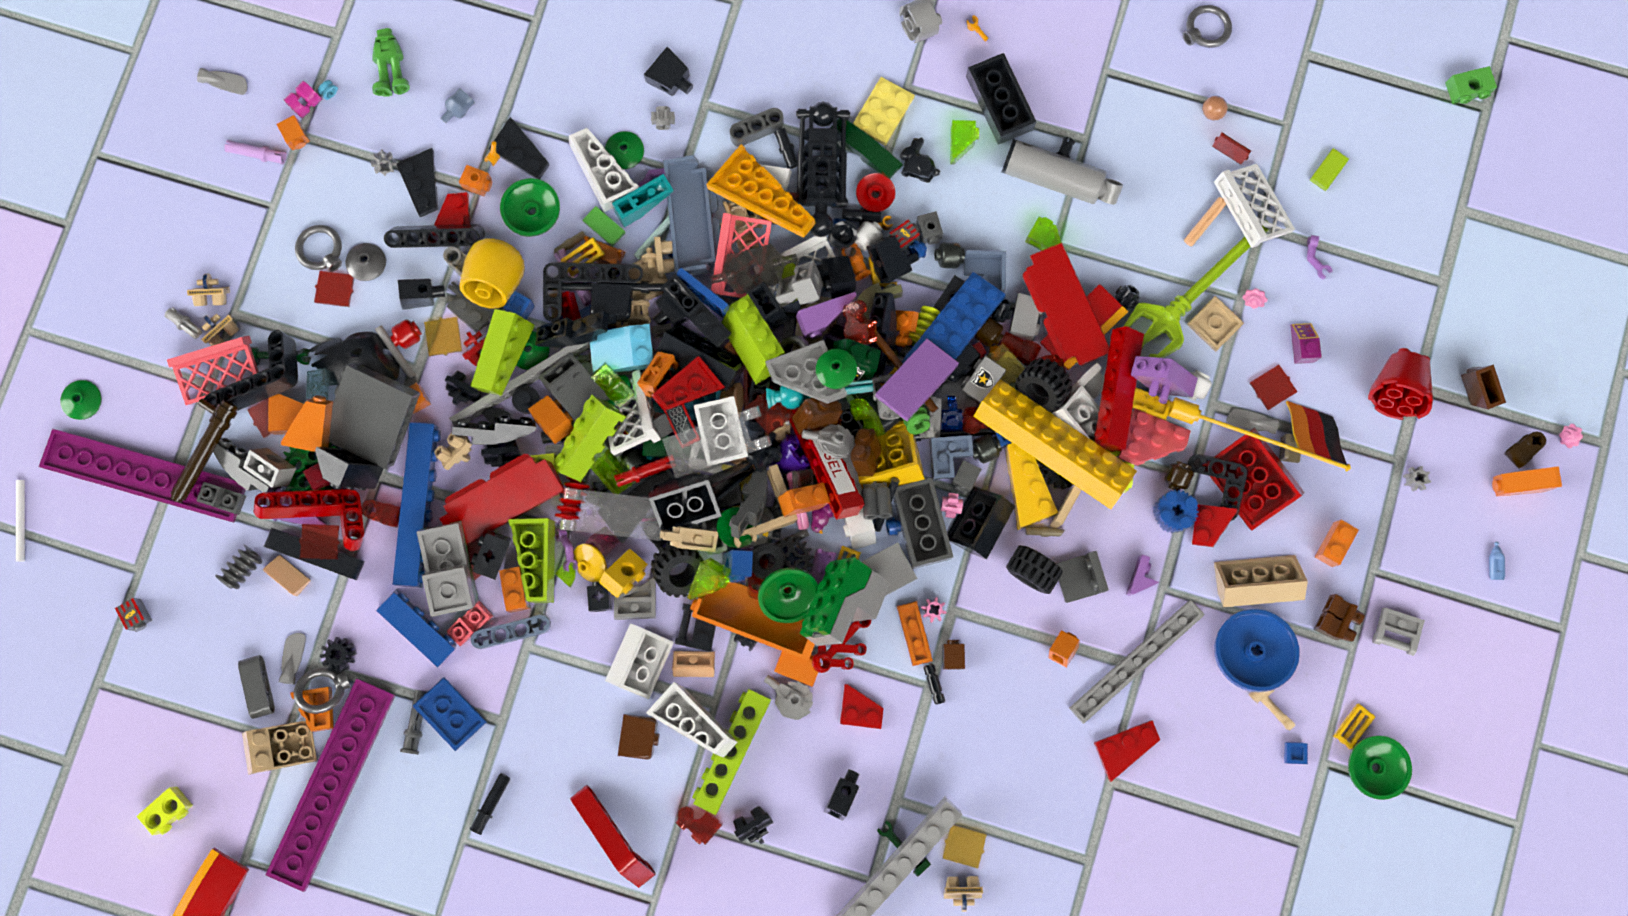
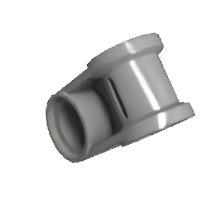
M448 247L443 253V258L449 267L461 277L466 255L456 247ZM458 254L456 261H449L451 255Z

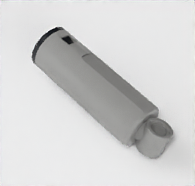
M1013 139L1001 173L1091 204H1095L1097 199L1114 205L1117 203L1123 188L1122 183L1105 178V170Z

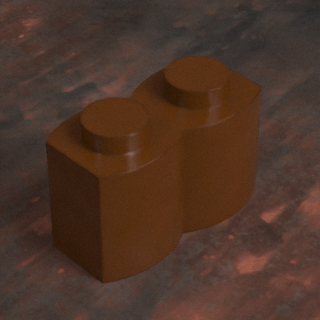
M874 428L859 429L855 436L856 445L851 452V461L858 476H873L878 467L877 459L881 454L882 446Z

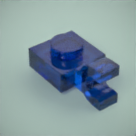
M956 395L947 396L948 410H942V432L963 431L962 409H957Z

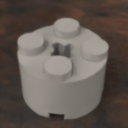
M915 0L900 7L899 15H903L904 18L901 24L905 34L911 41L915 40L914 43H919L938 34L942 18L939 13L935 12L932 0Z

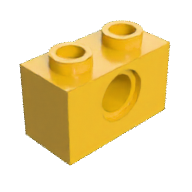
M629 548L604 572L599 583L616 598L622 593L626 595L633 588L635 581L639 583L646 575L644 570L648 564Z

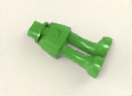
M391 28L379 29L376 31L377 37L375 38L372 61L378 67L379 81L373 83V94L389 97L392 96V90L397 95L408 92L410 85L408 80L403 78L400 61L404 59L402 50L396 37L392 34ZM387 64H391L393 76L392 88L389 80Z

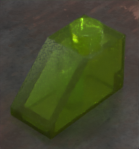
M952 120L950 133L951 165H954L974 147L975 140H979V128H976V121Z
M1040 216L1037 218L1025 241L1041 251L1062 243L1057 226L1053 224V221L1046 217L1041 218Z
M609 449L605 450L595 459L591 470L615 496H618L632 485V483L618 488L614 475L625 471Z
M712 558L700 562L687 598L692 600L725 588L730 580L728 576L731 569Z

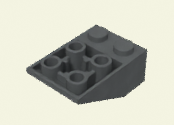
M570 352L538 377L548 392L575 421L582 414L584 404L590 399L591 395L605 401L610 400L608 395Z

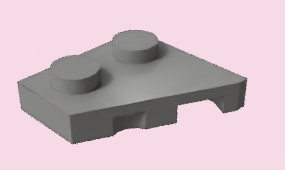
M651 578L649 582L632 588L626 595L622 593L618 598L615 597L614 619H656L655 579Z

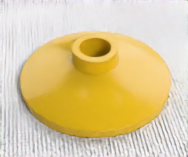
M583 543L578 545L573 552L574 560L578 562L577 572L590 582L600 581L602 575L607 570L604 556L591 544Z

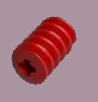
M566 477L570 482H564L563 485L568 490L561 493L565 498H559V502L563 505L557 506V510L561 513H557L554 516L574 522V520L581 519L576 514V512L583 511L578 505L585 504L581 496L588 495L583 491V488H590V486L583 481L580 482Z

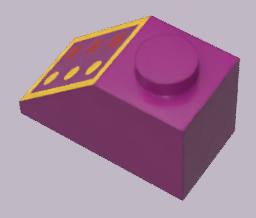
M1312 323L1291 324L1294 364L1315 363L1322 358L1320 338Z

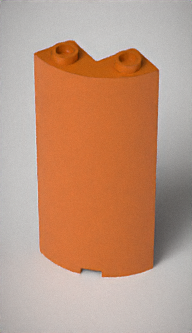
M710 573L705 581H702L700 588H703V592L698 599L694 598L690 610H693L692 617L809 661L815 644L799 634L803 620L794 623H780L771 620L762 612L759 606L758 590L740 583L728 582L727 578H722V576Z

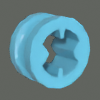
M330 80L324 81L318 88V93L323 95L325 100L334 97L338 91V87L333 85Z

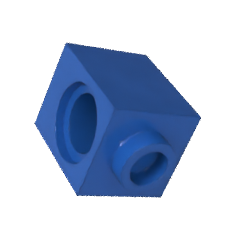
M517 291L513 292L504 306L507 312L516 313L526 320L535 307L531 299Z

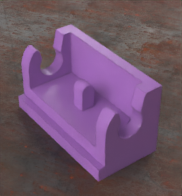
M816 549L810 574L816 579L818 585L825 575L826 566L830 561L835 560L836 553Z

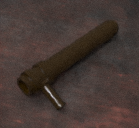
M204 399L198 401V405L210 412L212 416L209 419L210 423L170 492L172 500L178 503L186 501L225 430L230 428V421L232 418L235 419L238 409L236 405L222 400L221 404L218 403L216 407Z

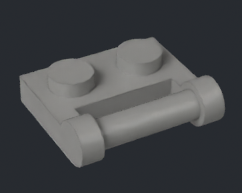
M1382 608L1372 642L1378 645L1384 644L1414 656L1425 620L1388 608ZM1385 630L1411 638L1410 643H1404L1384 636Z

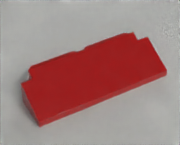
M1063 243L1030 255L1034 265L1026 268L1027 271L1023 273V279L1037 310L1041 313L1046 312L1048 316L1044 319V325L1059 358L1069 360L1076 357L1078 364L1083 366L1107 355L1110 346Z
M523 454L490 473V480L478 479L448 496L443 506L448 514L439 519L443 525L462 521L466 544L469 545L478 540L481 534L486 535L487 530H496L508 523V519H515L564 492L565 488L552 462L544 459L537 463L534 457H531L529 454Z

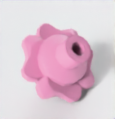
M1257 288L1246 290V293L1242 296L1245 305L1253 309L1264 307L1268 300L1265 297V292Z
M1575 424L1564 426L1563 431L1559 434L1561 438L1560 443L1566 445L1567 448L1578 446L1579 441L1583 438V435L1580 434L1582 429L1576 427Z

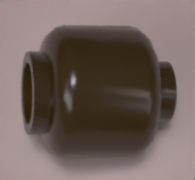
M989 317L977 332L975 338L987 347H990L993 343L998 345L1004 337L1002 334L1003 326L992 317Z
M1180 461L1171 463L1164 477L1165 482L1169 484L1168 488L1176 491L1188 489L1194 477V471L1191 470L1192 466Z

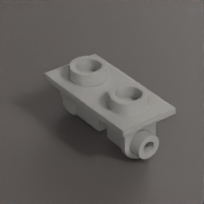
M930 397L939 408L933 414L924 404V408L930 416V428L921 433L920 438L931 439L940 437L942 398Z

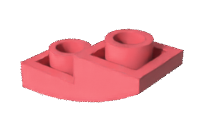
M478 601L464 616L459 617L446 632L459 646H462L493 615Z

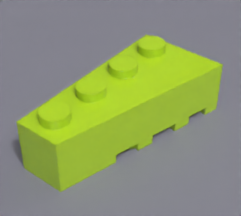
M494 309L471 387L481 392L502 396L535 325L516 313Z
M591 395L590 399L584 404L582 414L576 419L571 434L565 439L561 453L555 458V469L559 473L581 482L595 462V454L603 451L605 448L604 441L608 436L612 437L617 431L614 427L618 421L623 422L626 416L613 404Z
M549 518L508 519L513 533L512 539L517 551V561L522 573L521 578L527 602L554 603L555 521Z

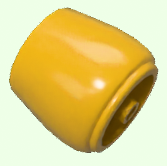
M485 238L475 242L467 253L463 264L459 284L460 291L468 300L481 307L489 309L503 307L524 276L525 264L522 255L511 244L502 240Z

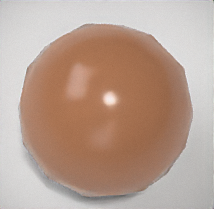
M1218 95L1209 97L1203 104L1205 117L1212 121L1222 119L1228 110L1227 102Z

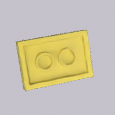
M880 77L853 124L875 141L886 146L914 100L915 95Z

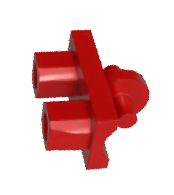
M468 331L466 334L469 339L463 342V344L468 347L474 343V346L463 353L462 356L465 360L468 359L474 366H477L480 358L478 351L483 348L485 338L477 342L483 336L480 331L474 335Z

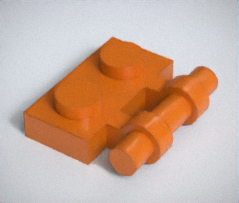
M896 310V331H900L899 335L896 336V345L898 347L910 346L912 344L909 332H916L918 312Z

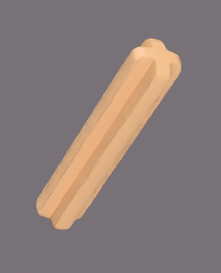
M1219 197L1187 235L1184 239L1187 245L1193 246L1227 205L1223 198Z

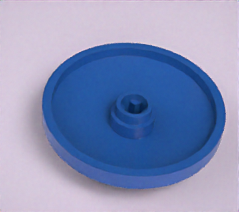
M1249 609L1234 614L1221 626L1214 643L1215 659L1220 671L1232 684L1246 691L1268 692L1279 688L1292 677L1299 663L1300 649L1292 628L1282 618L1265 610Z

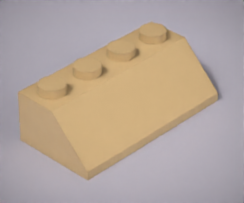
M1295 555L1214 562L1217 591L1223 607L1305 600L1308 580Z

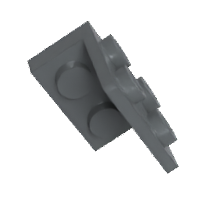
M1097 551L1056 563L1063 571L1058 581L1065 603L1109 591Z

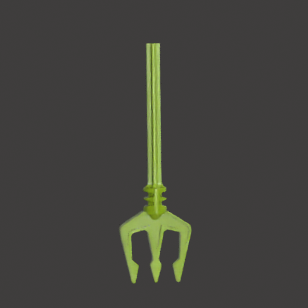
M1262 226L1266 233L1269 228ZM1243 237L1184 295H1177L1175 301H1171L1170 305L1163 307L1149 303H1139L1135 307L1124 326L1131 327L1140 317H1145L1153 322L1144 334L1142 349L1146 343L1162 333L1167 334L1172 341L1161 352L1149 354L1148 357L1165 358L1183 346L1184 336L1179 320L1185 316V312H1189L1192 309L1191 303L1251 247L1246 237Z

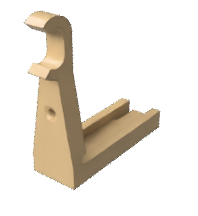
M776 464L769 467L767 476L781 510L778 497L785 493L787 489ZM797 515L781 516L756 527L748 528L741 536L750 535L752 541L756 542L757 535L794 524L798 520ZM734 537V543L739 548L741 542L738 538Z

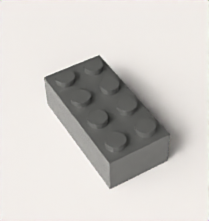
M929 478L898 486L893 500L912 569L951 560L953 553L933 479Z

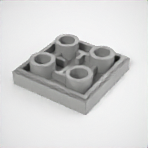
M899 543L862 561V563L890 582L886 595L918 579Z

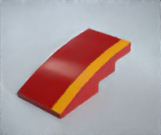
M1101 284L1087 295L1104 335L1128 313ZM1049 334L1040 342L1068 371L1077 363L1076 357L1069 360L1059 358Z
M215 847L212 848L188 886L173 916H224L229 905L234 902L249 868Z

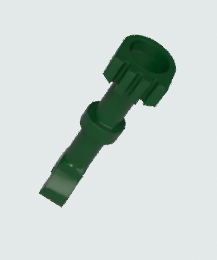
M250 346L256 365H259L260 359H269L268 351H259L258 347ZM302 348L296 351L297 362L303 365L310 364L311 357H304L308 356L309 349Z
M886 821L885 823L889 827L888 832L884 833L879 828L877 832L879 835L887 837L898 848L903 842L892 831V824ZM925 858L914 868L913 873L919 877L931 863Z

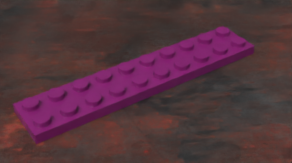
M53 428L39 464L40 468L232 523H235L237 514L196 501L203 482L243 495L246 490L235 480L202 471L186 501L178 503L170 498V492L185 466Z
M355 680L265 874L266 876L302 892L307 890L393 703L395 694L363 680Z

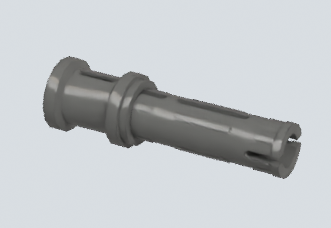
M415 690L408 729H405L403 733L405 739L400 752L419 755L417 749L419 739L423 735L420 731L423 717L416 711L413 705L427 693L426 691Z

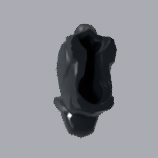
M922 137L919 139L914 138L911 146L906 147L900 154V158L905 161L901 174L904 177L910 176L929 183L941 171L935 167L934 161L928 155L919 153L924 144V139Z

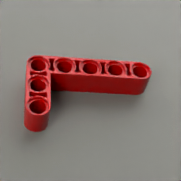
M355 490L263 492L255 497L253 512L259 519L340 516L344 547L350 551H356L362 546L364 526L359 493Z
M588 785L584 786L570 798L616 870L624 878L640 888L656 875L650 864L633 851L596 794Z

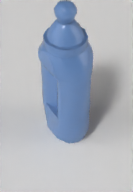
M1496 541L1489 556V576L1491 580H1504L1505 556L1499 547V542Z

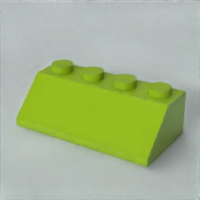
M747 294L730 305L721 323L731 332L732 335L728 339L757 385L770 377L766 361L784 355L785 352Z

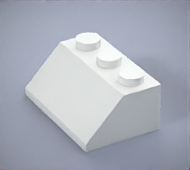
M1081 385L1072 391L1059 409L1052 414L1094 441L1100 407Z
M734 396L693 406L707 466L748 457Z
M630 623L605 681L649 699L674 642Z

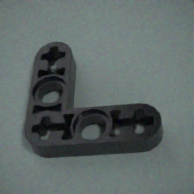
M1203 454L1191 456L1188 460V465L1192 466L1191 470L1195 473L1226 479L1220 507L1229 508L1230 502L1226 503V499L1231 502L1237 501V505H1232V508L1238 509L1237 514L1231 521L1235 520L1239 515L1248 477L1247 467L1239 462ZM1200 458V462L1208 463V460H1211L1208 465V471H1205L1206 466H1199L1197 469L1193 461ZM1215 462L1222 463L1224 467L1222 473H1215L1212 466ZM1228 464L1231 465L1229 469L1236 470L1238 467H1240L1241 471L1244 472V475H1240L1239 478H1237L1235 473L1229 472V476H1226L1225 474L1228 470ZM1232 486L1237 487L1240 491L1239 496L1236 498H1232L1228 494V490Z

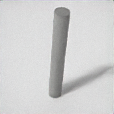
M383 326L377 327L375 331L408 379L414 378L416 374L394 345Z

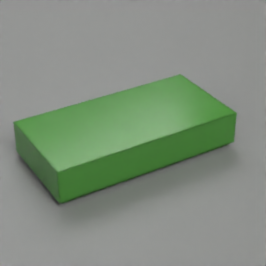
M596 206L582 220L612 247L626 233L625 230Z

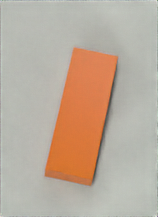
M917 601L897 606L912 666L933 661Z

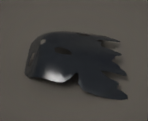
M375 332L354 333L348 336L343 343H341L340 338H336L309 349V352H315L314 355L327 354L324 358L311 364L317 370L324 371L323 381L320 384L321 387L339 385L342 379L341 372L343 368L354 362L393 380H396L400 373V365L395 358L388 359L384 355L383 349H389ZM361 348L362 353L360 356H350L353 350ZM375 352L378 358H373L372 353Z

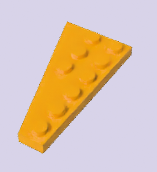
M742 144L706 184L708 190L803 238L815 225V219L801 204H798L789 192L782 188V185L756 161L752 154L750 155Z

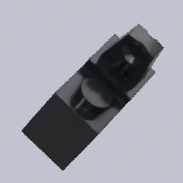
M895 235L884 237L866 246L880 283L891 282L913 271L911 264L919 260L917 252L906 255V252L902 253L900 243Z
M849 256L821 259L820 265H816L826 287V292L830 291L832 299L853 292L856 293V281Z

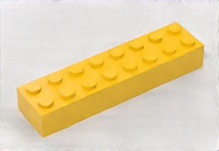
M1001 379L983 399L973 416L1109 509H1112L1137 472L1130 465Z

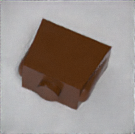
M1494 364L1484 367H1471L1467 369L1466 373L1461 375L1471 405L1489 410L1506 403Z
M815 398L805 399L793 415L792 420L799 435H802L803 430L818 432L829 425H837L842 413V406L838 400L827 404Z
M623 714L617 756L645 760L651 759L654 753V746H658L660 734L656 733L657 720L651 717Z

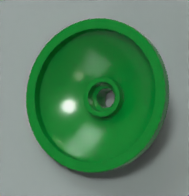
M527 178L519 180L507 188L501 198L500 213L505 225L512 232L520 236L534 237L546 233L555 225L560 214V201L557 193L548 183L539 179ZM530 210H536L534 214H529Z
M783 568L777 570L762 582L758 591L759 606L762 612L773 621L780 623L798 622L807 617L810 603L818 591V583L809 572L803 569Z
M1371 736L1361 740L1353 748L1348 760V771L1354 786L1362 794L1373 799L1386 800L1400 795L1407 788L1412 777V762L1406 749L1396 740L1386 736ZM1375 763L1378 766V769L1376 771H1374L1372 768L1373 764Z

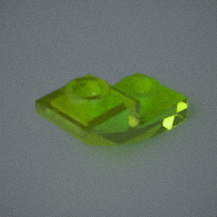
M606 362L591 375V379L605 391V394L619 408L635 395Z
M857 399L849 401L855 420H863L864 429L874 428L877 436L886 434L879 417L866 400Z

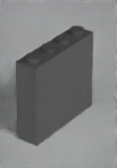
M359 363L348 364L343 368L341 382L334 392L336 396L332 408L329 443L387 469L395 464L420 392Z

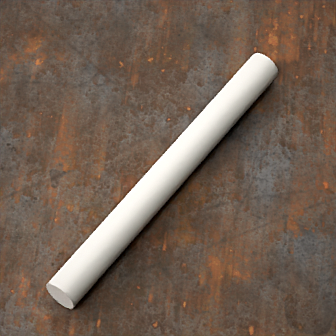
M16 480V562H24L25 480Z

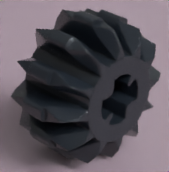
M335 637L334 641L327 640L329 647H321L322 650L326 651L325 654H320V658H326L322 665H329V671L336 669L337 672H342L343 668L345 670L350 669L348 662L355 663L351 656L357 655L356 651H351L355 645L353 643L348 644L347 638H344L342 641L340 637ZM336 651L342 652V654H339L341 656L340 659L335 657V655H338Z

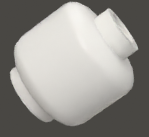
M863 222L857 229L855 244L862 251H866V246L883 238L881 226L876 222Z
M1197 370L1190 372L1198 379L1193 398H1188L1194 401L1197 398L1204 399L1212 386V382L1209 380L1210 377Z

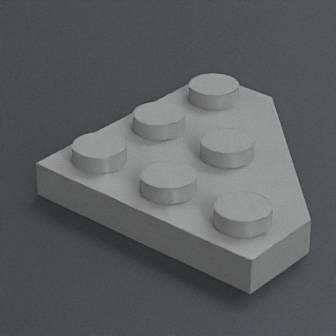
M824 340L766 361L770 376L776 384L827 404L847 396L845 388L830 389L824 386L817 378L816 363L819 357L828 351Z

